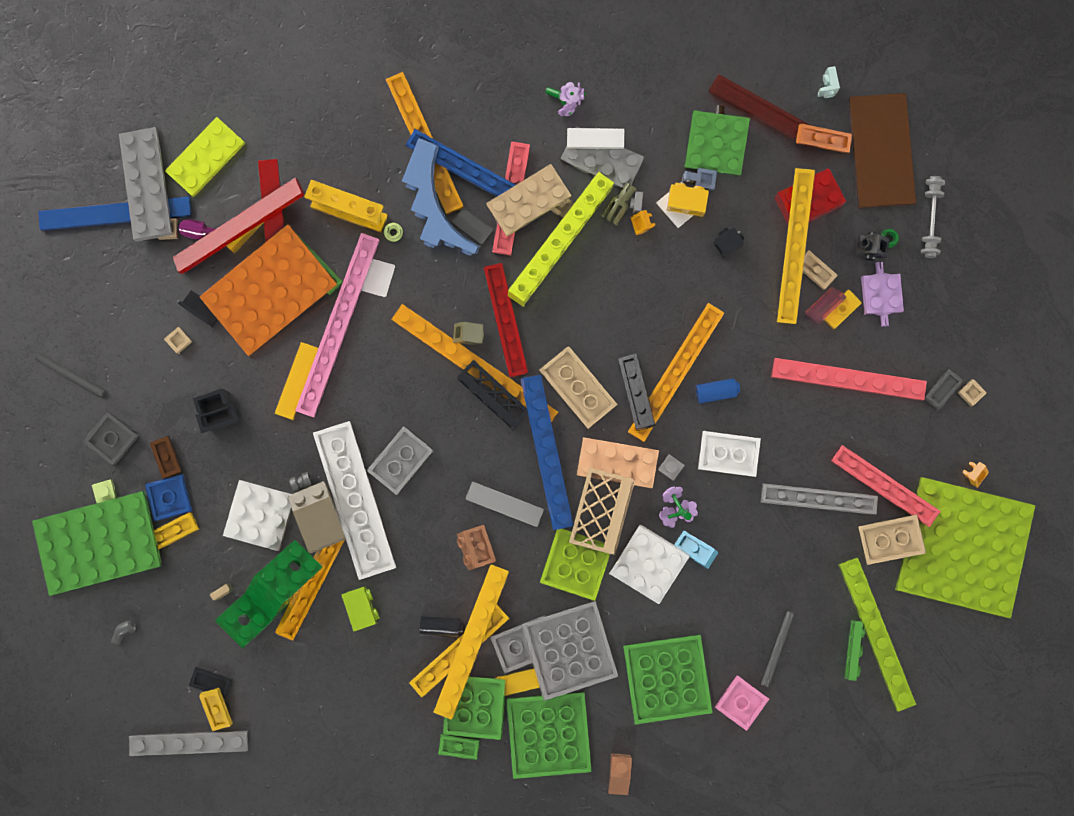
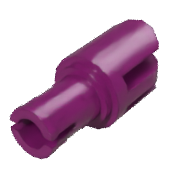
M193 219L183 220L179 225V231L183 236L195 240H200L215 230V228L207 227L205 222Z

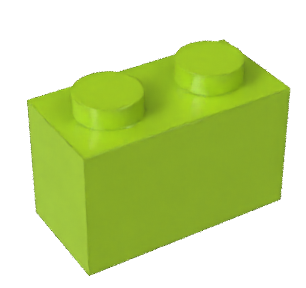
M366 586L341 594L353 631L378 623L379 614L377 608L372 606L373 596L370 589L367 590Z

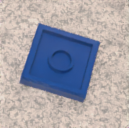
M183 474L145 484L155 522L193 511Z

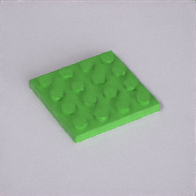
M700 634L623 645L635 724L713 713Z
M585 692L567 693L548 700H543L542 695L507 698L513 779L592 772Z

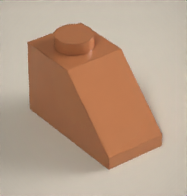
M611 753L608 794L628 795L631 778V755Z

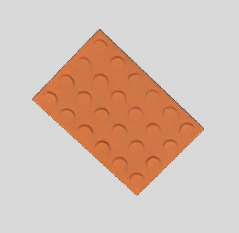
M288 224L204 292L200 298L243 351L250 356L338 284Z

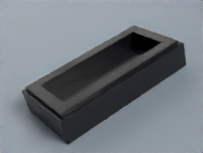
M195 667L189 686L205 692L220 688L223 698H227L233 679L200 667Z

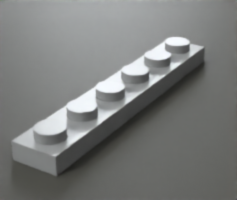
M248 731L129 736V756L248 751Z

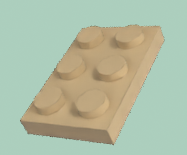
M917 515L858 527L867 565L926 553Z

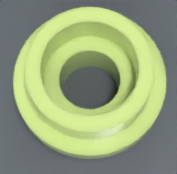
M390 223L385 227L384 235L387 240L396 242L402 238L403 229L397 223ZM396 230L397 234L392 236L390 232Z

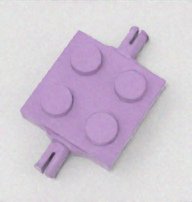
M876 262V274L861 277L864 315L875 314L880 316L881 327L889 326V314L904 311L900 274L884 273L883 262Z

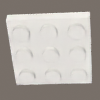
M239 480L223 536L280 551L292 510L288 498L291 494Z
M639 525L609 574L660 604L690 555L644 526Z

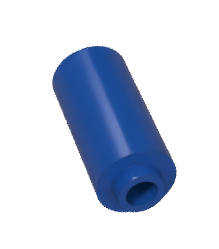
M734 378L696 385L699 404L735 398L737 393H740L739 382H735Z

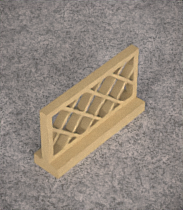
M589 468L569 543L615 555L635 480ZM592 473L599 474L604 482L594 487L591 482ZM613 479L622 480L620 488L612 492L608 482ZM606 484L610 494L601 499L596 489ZM594 491L598 501L589 506L586 496ZM613 496L616 502L615 507L607 510L602 501ZM601 503L605 513L595 517L591 508ZM589 510L593 520L584 524L581 520V514ZM608 515L611 521L610 526L602 529L598 519ZM596 522L600 532L590 536L586 526ZM584 529L589 538L582 542L576 541V533ZM603 534L606 540L604 548L596 546L593 538Z

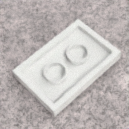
M702 431L698 470L756 477L761 438Z

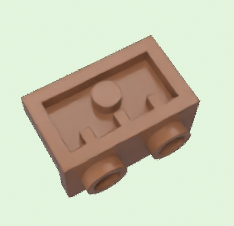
M484 525L457 534V543L462 549L463 561L468 570L496 562Z

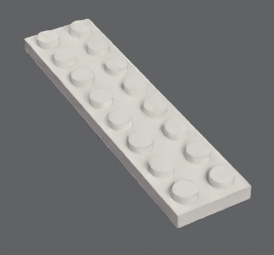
M348 421L314 432L313 435L358 579L361 580L397 568L351 422Z

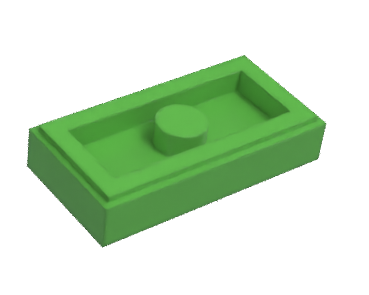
M441 734L438 755L477 760L480 739Z

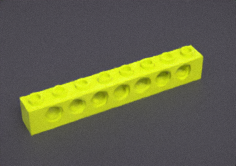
M600 172L597 173L510 287L508 296L522 307L526 304L611 192L614 185L613 181Z

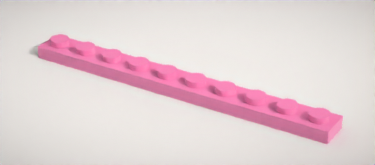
M363 233L359 237L295 410L296 412L315 418L380 242L378 238Z

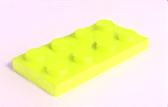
M216 117L165 172L192 197H195L244 146L245 142Z

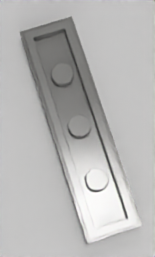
M473 481L466 496L468 501L538 527L544 511L540 507Z

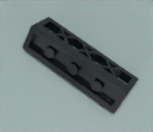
M473 360L458 375L457 380L511 430L514 431L527 416V408L476 361ZM474 366L479 371L480 378L472 379L466 373ZM482 381H490L494 385V391L486 392L482 388ZM496 394L506 395L508 397V404H499L496 401ZM510 407H519L524 413L516 420L511 415Z

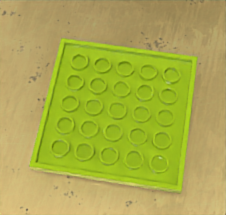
M921 477L917 496L941 512L930 527L919 521L926 553L902 558L895 590L1011 619L1035 505Z

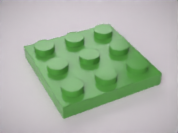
M693 110L685 168H702L720 173L741 175L750 118Z
M469 676L453 719L444 717L443 734L501 740L506 679Z

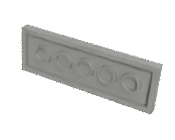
M153 127L119 134L133 240L137 242L173 235L158 129Z

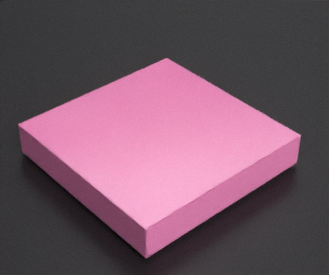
M736 676L714 707L747 731L769 701V698L742 678Z

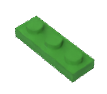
M851 620L845 679L856 681L861 672V666L858 665L859 657H862L863 654L861 638H864L865 626H863L861 621Z

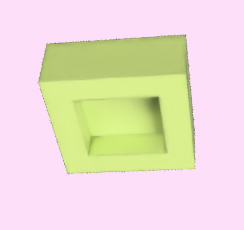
M110 479L92 485L97 503L117 498L113 480Z

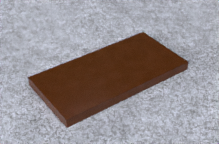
M906 93L849 97L858 209L915 205L916 196Z

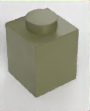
M469 322L454 324L453 343L467 345L482 344L484 339L483 324Z

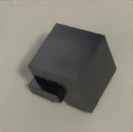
M222 388L193 398L196 411L199 413L196 414V419L202 434L240 422L229 391Z

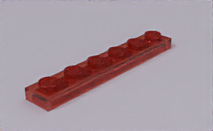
M720 74L717 75L709 89V93L794 140H797L799 124L810 125Z

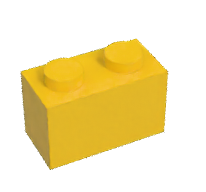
M683 183L671 184L666 211L703 217L706 211L709 191L701 186L691 188L686 187Z

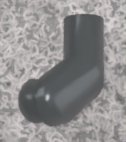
M125 621L117 625L111 643L120 645L124 634L136 631V623Z

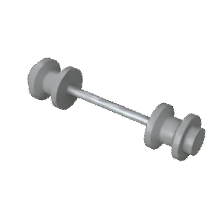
M931 176L930 179L926 180L929 191L925 192V197L932 198L930 236L922 237L925 248L921 249V254H924L925 258H936V255H939L941 252L937 249V243L941 242V238L934 236L936 198L944 197L941 186L945 185V180L940 176Z

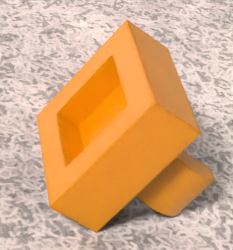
M647 210L640 211L630 217L636 235L643 234L655 226V223L651 224L649 218L652 217V214L647 213Z
M970 462L969 465L974 470L972 472L964 470L963 473L969 478L970 483L978 488L989 472L986 465L980 462L977 465Z

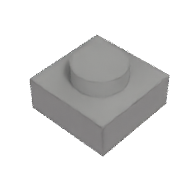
M636 191L635 196L630 199V208L633 209L634 215L641 211L643 192Z
M668 454L658 468V471L674 481L685 465Z

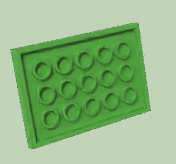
M145 491L32 521L49 596L162 567Z

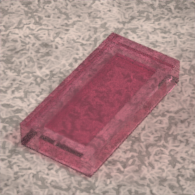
M831 287L805 313L807 317L820 324L846 299L844 293Z

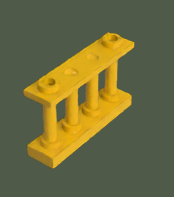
M314 180L310 181L304 198L312 201L310 206L312 209L382 233L388 218V214L382 213L383 205Z

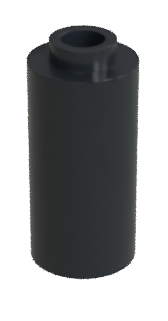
M421 616L419 633L420 636L459 638V634H463L464 623L460 622V618Z

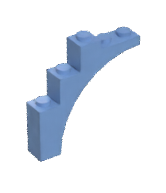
M418 138L402 182L407 183L405 187L416 191L419 188L411 210L419 218L425 219L428 217L420 239L424 240L423 244L432 248L435 245L440 246L443 240L444 245L451 248L455 246L462 248L461 252L467 255L477 254L480 246L465 238L454 228L439 204L434 181L435 160L439 146Z

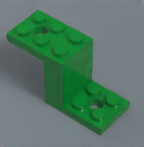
M294 540L253 577L246 592L224 611L215 622L243 649L285 610L294 594L322 569V566ZM296 563L299 566V570L293 571L290 568V564ZM245 617L248 619L249 624L241 625L238 619Z

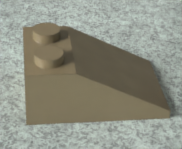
M324 481L288 496L309 554L346 539L331 491Z

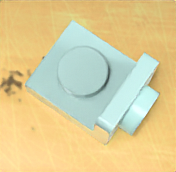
M835 66L828 67L825 75H823V82L827 87L820 88L818 97L830 98L837 94L840 86Z

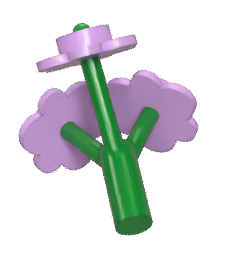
M568 82L566 86L561 87V91L551 87H547L545 91L546 94L558 98L564 106L558 111L561 117L571 115L577 107L576 102L578 101V105H580L581 100H584L586 95L584 88L580 86V82L578 87H575L572 82Z
M671 487L663 493L664 502H675L677 505V513H675L673 507H663V511L659 514L663 525L669 528L675 527L678 516L680 519L691 522L694 516L698 515L696 510L697 504L694 501L688 502V500H683L682 504H680L677 499L682 496V487Z

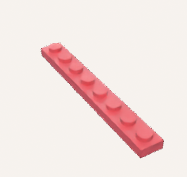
M774 358L771 375L772 378L921 401L925 398L927 381L780 358Z

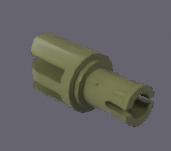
M626 182L618 197L616 196L611 199L601 217H607L609 222L613 221V224L617 226L629 208L627 202L634 191H636V188Z

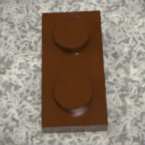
M169 436L150 442L162 479L182 472Z

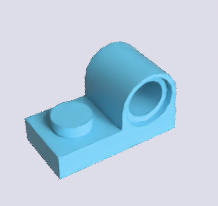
M686 531L682 532L675 543L676 547L688 553L690 558L709 569L718 555L714 548Z

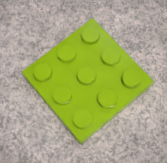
M558 529L540 583L595 601L610 554L569 543L572 532ZM576 533L575 540L582 542L589 537ZM593 539L596 546L604 548L605 542Z

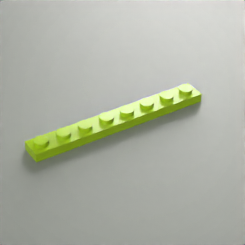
M854 558L838 564L859 618L863 622V626H865V633L896 711L899 712L916 705L859 559Z

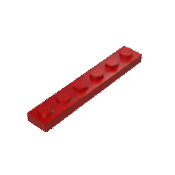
M498 263L485 266V276L509 378L528 374L511 298L508 296V286L503 265Z

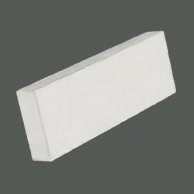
M567 128V148L624 149V129Z

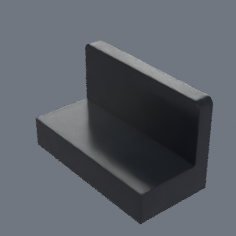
M192 290L183 302L180 300L177 302L211 327L218 321L201 300L200 295Z

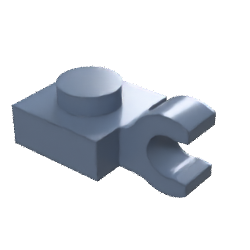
M698 168L697 173L685 171L682 176V182H694L695 186H701L705 190L714 191L717 171Z

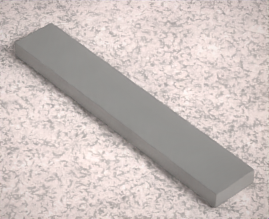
M763 483L760 503L877 515L878 496Z

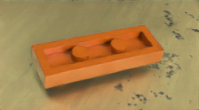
M799 124L796 144L849 153L852 134Z

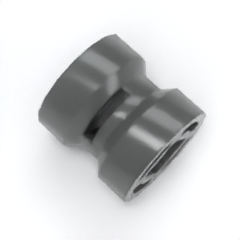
M309 472L303 473L299 478L293 477L289 479L294 493L314 485Z

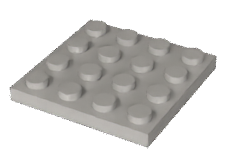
M596 601L521 624L543 700L618 677Z

